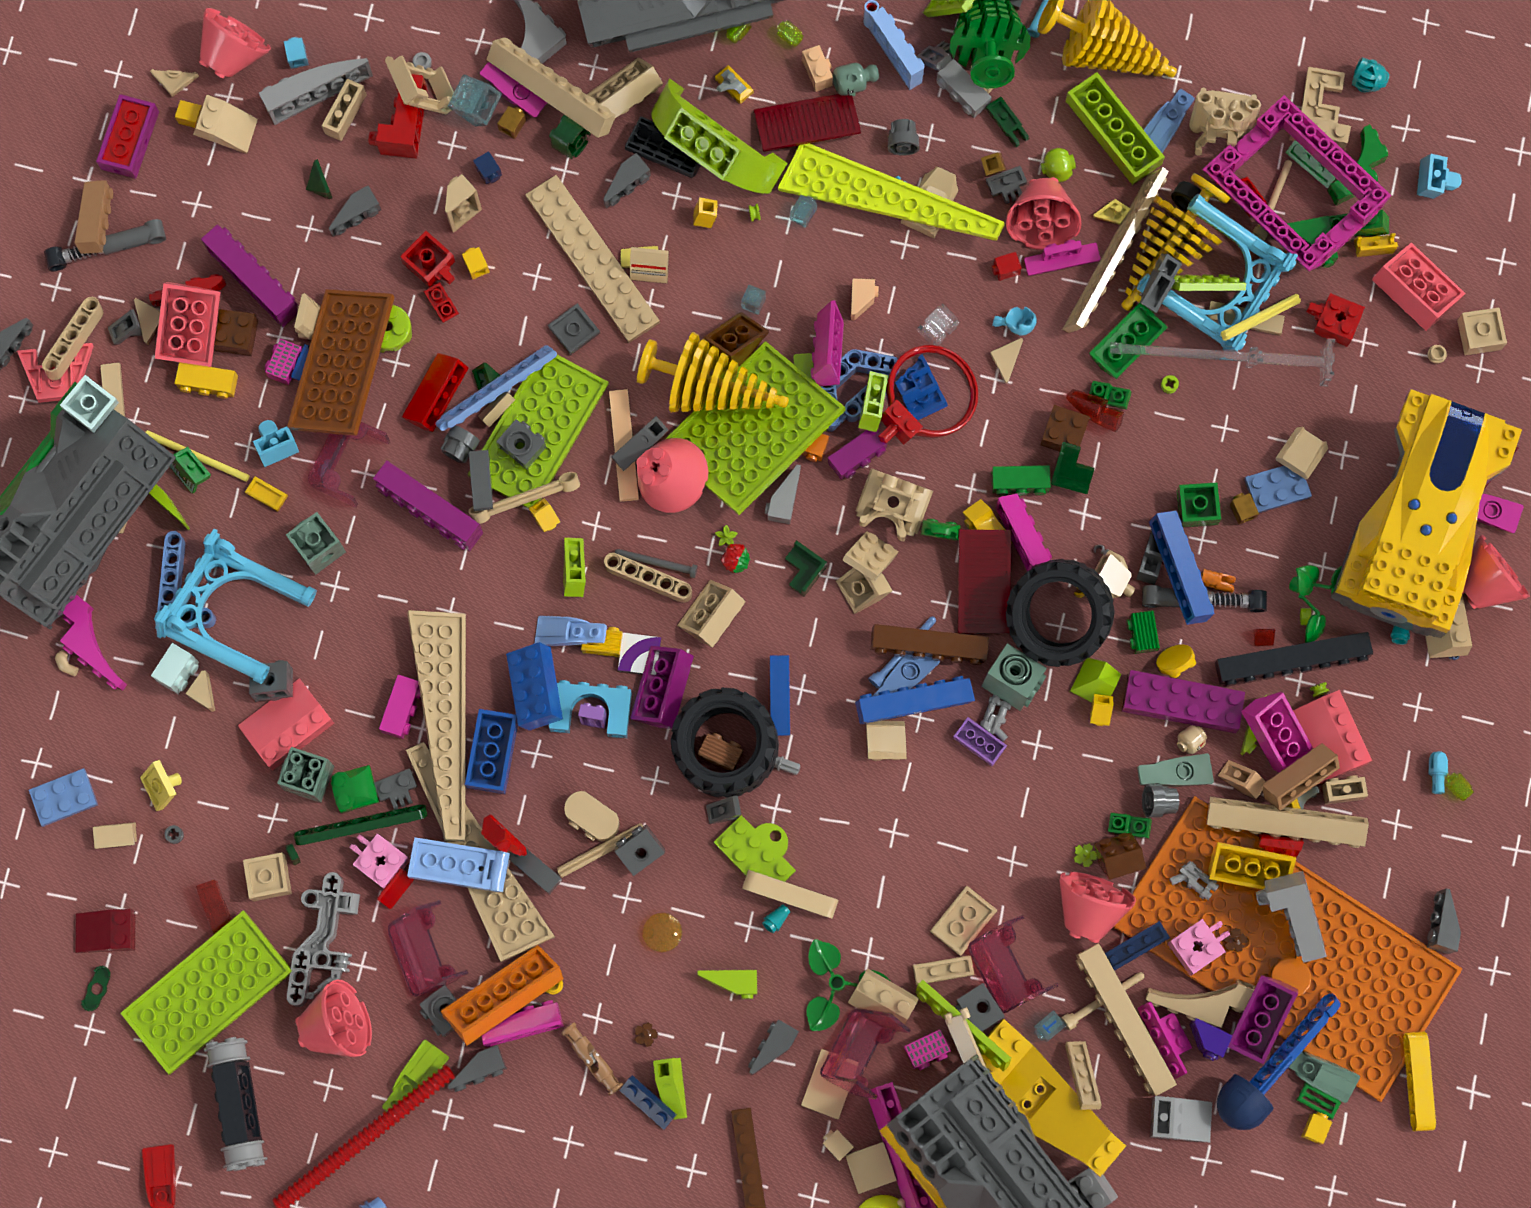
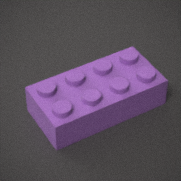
M589 703L580 705L578 716L581 725L605 729L607 714L603 706L596 705L594 707Z
M967 717L953 737V739L991 766L995 764L1007 747L1006 744L969 717Z

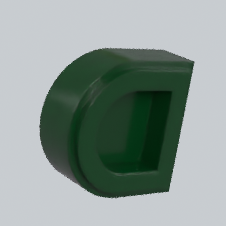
M293 844L286 845L285 849L293 865L301 863Z

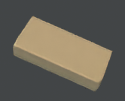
M504 392L491 402L478 417L490 427L515 399L508 392Z

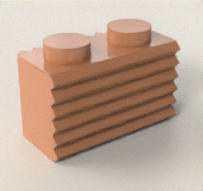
M717 733L707 734L698 752V757L732 772L740 760L743 749H740L741 745L734 741H730V743L723 741V737Z

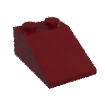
M111 909L76 913V953L135 951L134 910Z

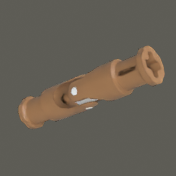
M575 1022L561 1033L570 1041L573 1050L584 1061L598 1082H602L609 1091V1096L613 1095L623 1086V1083H619L615 1078L612 1069L595 1050L587 1037L582 1036L576 1028ZM595 1062H598V1067L594 1066L593 1064Z

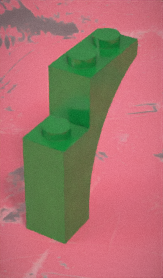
M1369 124L1363 127L1360 133L1361 153L1357 163L1378 182V175L1371 168L1385 162L1388 157V149L1380 142L1376 129H1373ZM1338 180L1331 183L1327 189L1335 206L1355 197Z

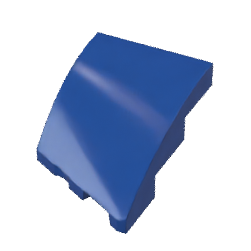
M923 354L920 355L912 368L909 367L905 374L895 382L908 411L917 421L948 406Z

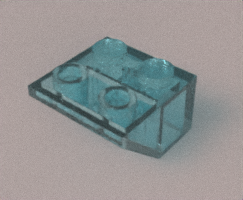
M462 75L448 107L474 126H487L502 93L488 83Z

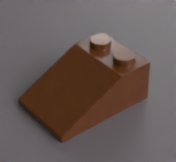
M740 312L707 334L703 339L709 342V350L712 346L718 348L719 357L721 353L728 355V367L732 359L738 363L739 367L768 335L769 330Z

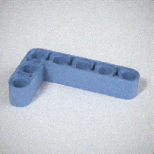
M177 531L168 532L164 540L157 612L159 610L162 611L165 605L168 606L169 603L174 602L176 592L181 588L185 540ZM174 538H179V542L176 545H171V541ZM176 556L177 561L173 564H170V558ZM170 575H175L173 582H167ZM172 593L174 595L172 600L165 601L168 594ZM203 607L202 617L205 614H210L209 620L202 622L204 628H211L216 623V617L210 609ZM187 611L184 613H191L190 619L184 621L185 623H189L196 619V614L194 612Z

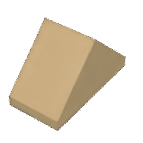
M204 670L200 672L186 694L213 712L215 711L210 677L207 671Z

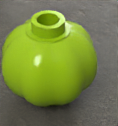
M1054 148L1048 151L1045 155L1044 163L1040 164L1042 174H1046L1049 178H1056L1059 182L1068 180L1073 174L1072 169H1076L1073 154L1069 155L1068 151L1063 148Z

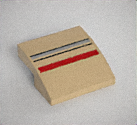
M631 247L630 279L667 283L669 251Z

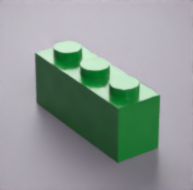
M1050 466L992 467V493H997V496H1006L1008 493H1016L1018 496H1024L1027 493L1045 495L1050 491Z

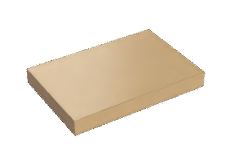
M966 886L930 932L961 957L997 912V909Z
M821 1049L801 1106L839 1119L859 1063Z

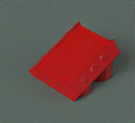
M491 814L484 817L481 833L493 846L503 852L511 851L519 856L527 855L526 847Z
M1263 832L1259 834L1258 847L1272 853L1297 858L1304 844L1303 838L1291 839L1285 835L1274 837L1269 835V833Z

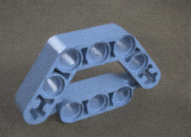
M850 350L841 358V370L845 371V374L840 376V385H831L829 388L820 387L837 400L836 390L856 372L869 374L872 371L889 376L891 371L889 366L890 364L894 365L898 358L862 350ZM856 357L859 359V362L851 363L849 359ZM876 361L878 365L872 367L868 365V362ZM866 386L845 404L846 411L826 431H835L845 420L856 422L860 419L863 405L861 398L865 395ZM850 408H854L857 410V413L851 415L847 411Z

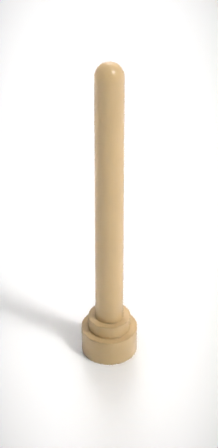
M1290 160L1285 161L1269 200L1268 206L1272 210L1275 208L1291 168L1292 162ZM1259 224L1253 230L1255 236L1263 241L1266 240L1268 232Z
M1139 972L1122 983L1123 988L1127 990L1144 979V974ZM1095 1000L1075 1014L1067 1013L1061 1017V1020L1070 1031L1076 1027L1080 1019L1099 1008L1100 1005Z

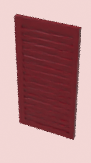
M834 94L758 108L753 111L763 152L861 134L852 95L842 96Z
M959 529L958 633H1010L1009 627H1007L1006 610L1011 587V530Z

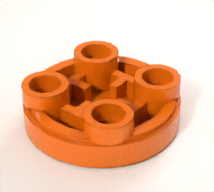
M1297 958L1282 959L1272 969L1271 978L1280 980L1298 989L1297 997L1304 994L1310 987L1311 972L1308 966Z

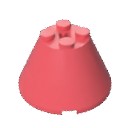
M206 8L203 16L199 63L207 68L211 67L215 70L214 73L221 78L225 76L232 77L269 53L270 45L266 46L264 44L265 39L254 30L231 16L225 18L219 15L220 11L216 9Z
M1053 177L1031 179L1007 214L1006 228L1009 235L1015 241L1019 240L1025 243V247L1043 250L1049 244H1064L1065 241L1072 239L1074 236L1077 237L1080 232L1081 215L1063 187L1058 183V179Z
M664 439L645 451L636 461L638 488L643 499L652 508L665 513H677L691 507L703 494L702 490L705 482L708 481V465L703 452L694 443L686 439Z
M1481 535L1472 550L1471 563L1462 593L1467 594V601L1472 608L1476 609L1478 607L1480 609L1530 597L1528 591L1518 581V576L1491 542L1487 545L1485 542L1486 537Z
M1070 872L1069 875L1062 873L1059 882L1065 927L1070 931L1069 935L1074 938H1081L1082 936L1088 938L1091 942L1099 943L1100 939L1136 903V898L1125 888L1119 890L1113 887L1114 883L1080 872Z
M343 980L329 982L305 1011L296 1018L295 1023L299 1033L298 1042L301 1047H306L312 1052L348 1057H359L366 1053V1048L370 1046L372 1039L371 1022L364 1002H359L355 995L357 991L349 983Z

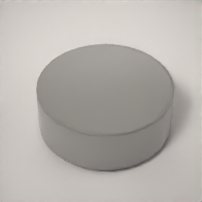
M419 52L413 57L415 68L417 65H422L426 70L432 65L430 56L425 52Z

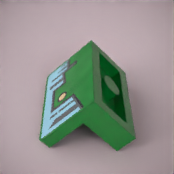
M186 447L174 454L176 458L170 465V468L193 494L196 492L197 486L208 480L211 474L190 448Z

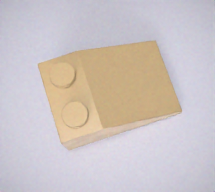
M206 95L193 135L247 154L258 119L226 101Z

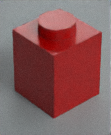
M1016 252L994 258V263L991 265L994 276L997 275L999 281L1020 275L1022 270Z

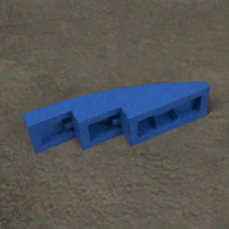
M770 655V714L778 735H790L789 655Z

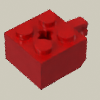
M427 231L400 256L403 265L429 288L437 280L443 279L449 285L455 280L454 276L449 272L451 270L450 267L455 263L453 254Z
M1330 293L1325 304L1320 303L1318 305L1310 302L1306 312L1315 316L1314 319L1317 320L1314 333L1348 347L1365 307Z

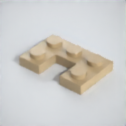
M1308 67L1301 111L1309 118L1338 123L1340 107L1322 104L1324 90L1342 92L1345 73Z

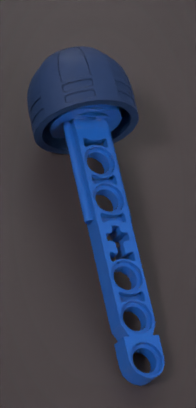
M1334 994L1325 995L1316 1004V1008L1309 1012L1250 1081L1233 1074L1221 1088L1217 1097V1110L1221 1119L1228 1126L1236 1130L1253 1129L1259 1126L1274 1110L1271 1102L1265 1097V1093L1325 1026L1329 1017H1332L1338 1011L1341 1003ZM1331 1001H1334L1333 1004H1331L1330 1006H1327L1328 1003H1330ZM1321 1015V1017L1318 1020L1314 1021L1316 1017ZM1309 1030L1305 1035L1301 1036L1304 1031ZM1283 1059L1280 1064L1276 1065L1279 1060ZM1270 1074L1267 1079L1263 1080L1266 1075Z

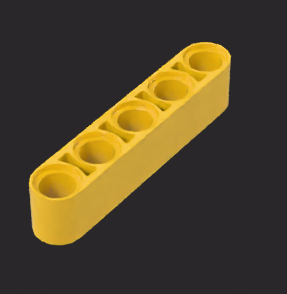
M1426 1032L1405 1033L1403 1043L1411 1127L1414 1132L1435 1130L1436 1117L1428 1035Z

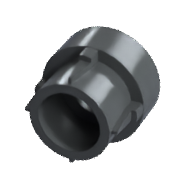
M898 119L891 122V130L888 136V151L890 153L905 156L919 151V135L916 134V123L914 121Z
M455 425L448 431L444 438L445 442L440 449H442L443 454L458 463H466L469 458V452L475 451L480 440L472 433Z
M1147 784L1142 793L1144 815L1150 818H1160L1163 814L1177 813L1179 808L1177 789L1168 788L1161 784Z

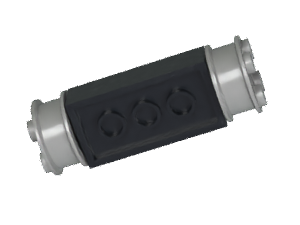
M237 1037L227 1038L225 1042L220 1043L218 1041L206 1043V1048H204L209 1060V1064L206 1067L213 1069L211 1077L216 1087L215 1100L219 1105L218 1119L222 1124L223 1130L221 1138L225 1146H228L220 1149L221 1152H224L226 1165L223 1168H226L227 1171H239L250 1166L265 1165V1160H267V1157L263 1155L262 1144L265 1142L261 1136L250 1064L246 1062L251 1060L250 1057H247L245 1047L248 1041Z

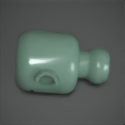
M859 63L838 66L832 73L834 87L837 93L842 96H855L857 92L866 89L867 81L876 82L879 79L877 66L871 64L864 69Z

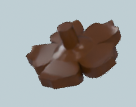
M1235 928L1231 930L1230 935L1224 939L1227 942L1225 944L1227 950L1233 951L1235 948L1236 952H1240L1244 948L1243 944L1248 942L1244 934L1240 935V929Z
M649 1022L643 1024V1028L639 1025L635 1028V1034L638 1035L635 1038L637 1044L643 1045L645 1043V1046L648 1047L654 1043L653 1039L658 1038V1032L652 1029V1024Z

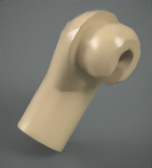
M59 651L55 656L59 670L75 677L79 668L68 663V653L66 651Z

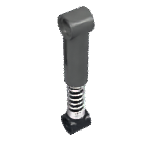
M154 219L145 222L142 226L105 235L106 244L103 246V252L99 254L104 253V255L148 243L159 244L164 242L166 235L162 221ZM74 246L73 249L67 248L63 250L61 247H51L44 251L48 270L52 272L65 269L67 263L72 262V260H81L82 257L86 259L87 256L91 257L97 254H81L78 248Z
M1157 585L1142 587V607H1180L1173 588H1161ZM1207 590L1210 602L1214 607L1216 605H1219V607L1221 605H1224V607L1230 606V608L1231 606H1235V608L1240 606V608H1247L1249 612L1261 613L1267 611V591L1250 590L1247 594L1238 593L1237 595L1235 593L1230 594L1229 592L1227 594L1224 592L1222 594L1219 592L1214 594V592Z

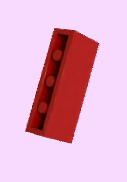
M437 353L402 418L419 428L433 432L436 428V421L441 419L469 367L458 358Z

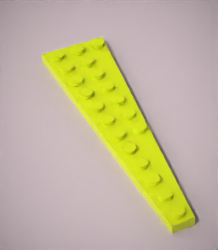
M809 143L799 145L778 186V191L997 241L1004 227V222Z

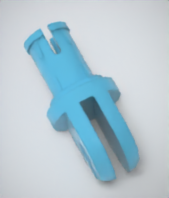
M1442 751L1433 752L1429 757L1428 774L1432 776L1433 794L1445 793L1444 781L1446 775H1448V759Z

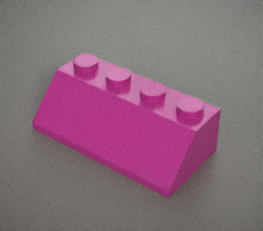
M835 300L830 301L817 313V321L814 322L816 336L813 337L815 352L812 353L814 368H811V377L815 379L819 386L840 385L844 321Z
M1018 494L1002 496L998 498L995 509L1006 530H1011V540L1028 572L1040 563L1049 561L1052 555L1048 548H1044L1042 544L1043 537L1039 531L1036 532L1033 526L1035 525L1034 519L1031 514H1027L1025 510L1027 507L1023 498H1019Z
M1283 692L1255 699L1241 711L1274 771L1280 773L1313 749Z
M553 1000L541 1003V1007L534 1008V1005L522 1008V1012L512 1014L483 1034V1045L491 1047L564 1027L558 1003H553Z

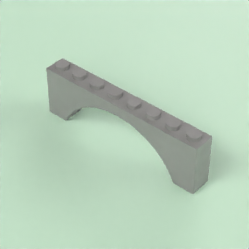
M514 0L525 20V37L521 48L528 55L537 58L543 64L566 45V33L562 28H557L554 25L553 19L548 14L545 15L542 12V8L537 2L532 0Z

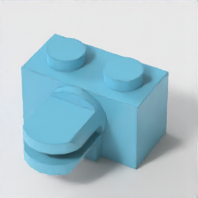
M1429 154L1420 160L1417 195L1434 199L1443 194L1445 189L1452 191L1461 185L1462 179L1460 174L1451 172L1447 168L1448 157Z
M272 420L263 421L259 425L261 438L254 440L253 443L264 467L299 452L291 431L287 426L278 430Z

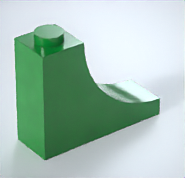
M1328 216L1287 223L1309 244V247L1314 244L1315 239L1322 233L1326 235L1331 230ZM1337 252L1321 266L1323 268L1333 266L1338 259Z

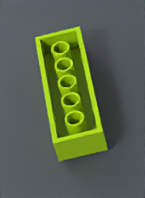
M1098 72L1067 93L1065 100L1132 185L1162 165L1165 156Z

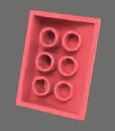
M1410 243L1388 261L1372 278V281L1425 331L1433 326L1466 294L1413 243Z
M163 283L155 359L212 367L221 292L185 284Z
M299 678L293 683V697L281 698L277 701L270 700L240 723L238 727L273 771L284 763L291 747L301 750L332 726L334 722Z
M1340 690L1293 710L1312 747L1316 748L1323 743L1338 755L1340 769L1317 785L1326 782L1327 779L1336 778L1368 765L1372 761Z

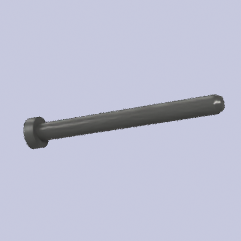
M622 549L615 550L616 554L631 560L690 574L691 578H695L698 565L693 564L690 567Z

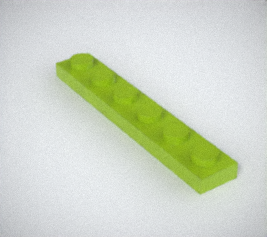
M924 980L917 985V997L922 1002H926L935 1014L941 1015L944 1019V1015L950 1012L953 1017L961 1014ZM966 1019L980 1054L986 1055L996 1068H1000L1002 1071L1007 1069L1011 1057Z

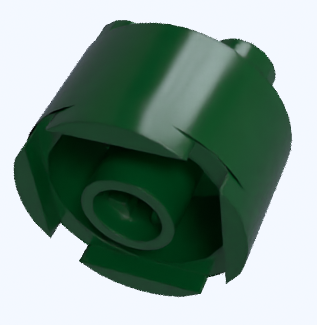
M563 115L557 128L552 129L549 134L551 147L566 157L573 159L572 156L578 157L583 152L588 143L586 137L587 135L590 136L591 133L566 115Z

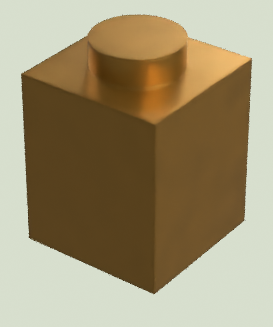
M508 106L497 124L499 131L515 139L526 122L525 114L517 107L512 108Z
M1000 152L981 158L986 176L1006 171Z
M1240 493L1233 497L1230 507L1239 525L1257 518L1259 512L1250 493L1246 495Z

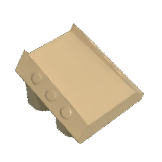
M305 293L301 296L294 327L295 331L298 332L299 338L312 340L321 306Z
M1298 427L1277 455L1276 461L1306 480L1328 450L1327 442H1323L1306 431L1304 427Z
M904 721L866 723L868 759L874 761H881L882 759H907Z

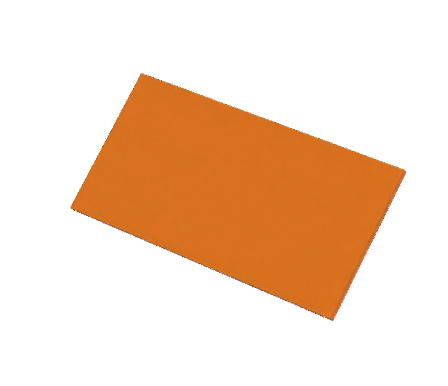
M1194 796L1132 893L1136 898L1134 907L1113 928L1131 938L1160 921L1170 938L1149 950L1151 953L1209 991H1216L1236 983L1237 979L1256 986L1261 975L1271 978L1273 967L1282 959L1297 958L1301 961L1303 960L1301 956L1297 957L1294 939H1292L1284 909L1271 912L1270 904H1258L1256 892L1263 889L1217 881L1216 884L1219 887L1215 892L1211 889L1209 892L1212 896L1209 900H1206L1205 898H1200V894L1194 889H1189L1185 881L1173 886L1170 883L1169 878L1180 874L1179 870L1182 869L1183 865H1187L1189 861L1195 863L1196 867L1209 876L1208 868L1217 842L1266 851L1258 847L1259 837L1248 830L1237 832L1227 827L1215 829L1207 825L1209 805ZM1295 862L1293 873L1304 872L1327 957L1304 962L1311 972L1310 987L1304 994L1296 997L1278 1036L1286 1040L1309 1012L1316 1008V1004L1325 995L1334 994L1341 1003L1340 1008L1332 1017H1329L1328 1022L1305 1047L1303 1052L1333 1062L1360 1075L1356 1087L1377 1101L1382 1102L1405 1064L1404 1034L1425 1032L1461 973L1462 968L1433 949L1427 948V945L1300 863ZM1200 878L1196 881L1204 888L1208 885ZM1202 919L1209 928L1219 921L1223 923L1219 929L1212 932L1216 939L1224 932L1228 931L1231 933V930L1235 928L1241 930L1240 935L1244 934L1247 937L1248 942L1243 944L1244 948L1240 952H1236L1235 948L1233 951L1227 950L1225 947L1227 942L1224 939L1219 943L1226 952L1191 976L1167 944ZM1194 943L1195 946L1193 947V950H1198V952H1200L1199 944L1196 945V943ZM1331 1001L1330 1003H1328L1327 1006H1330L1331 1004H1333L1334 1001ZM1321 1015L1316 1017L1314 1021L1318 1020L1321 1017ZM1309 1030L1304 1031L1301 1036L1305 1035Z

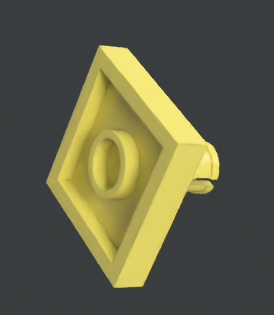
M160 760L153 762L140 777L156 811L163 810L176 795L173 787L182 783L178 773L167 776Z

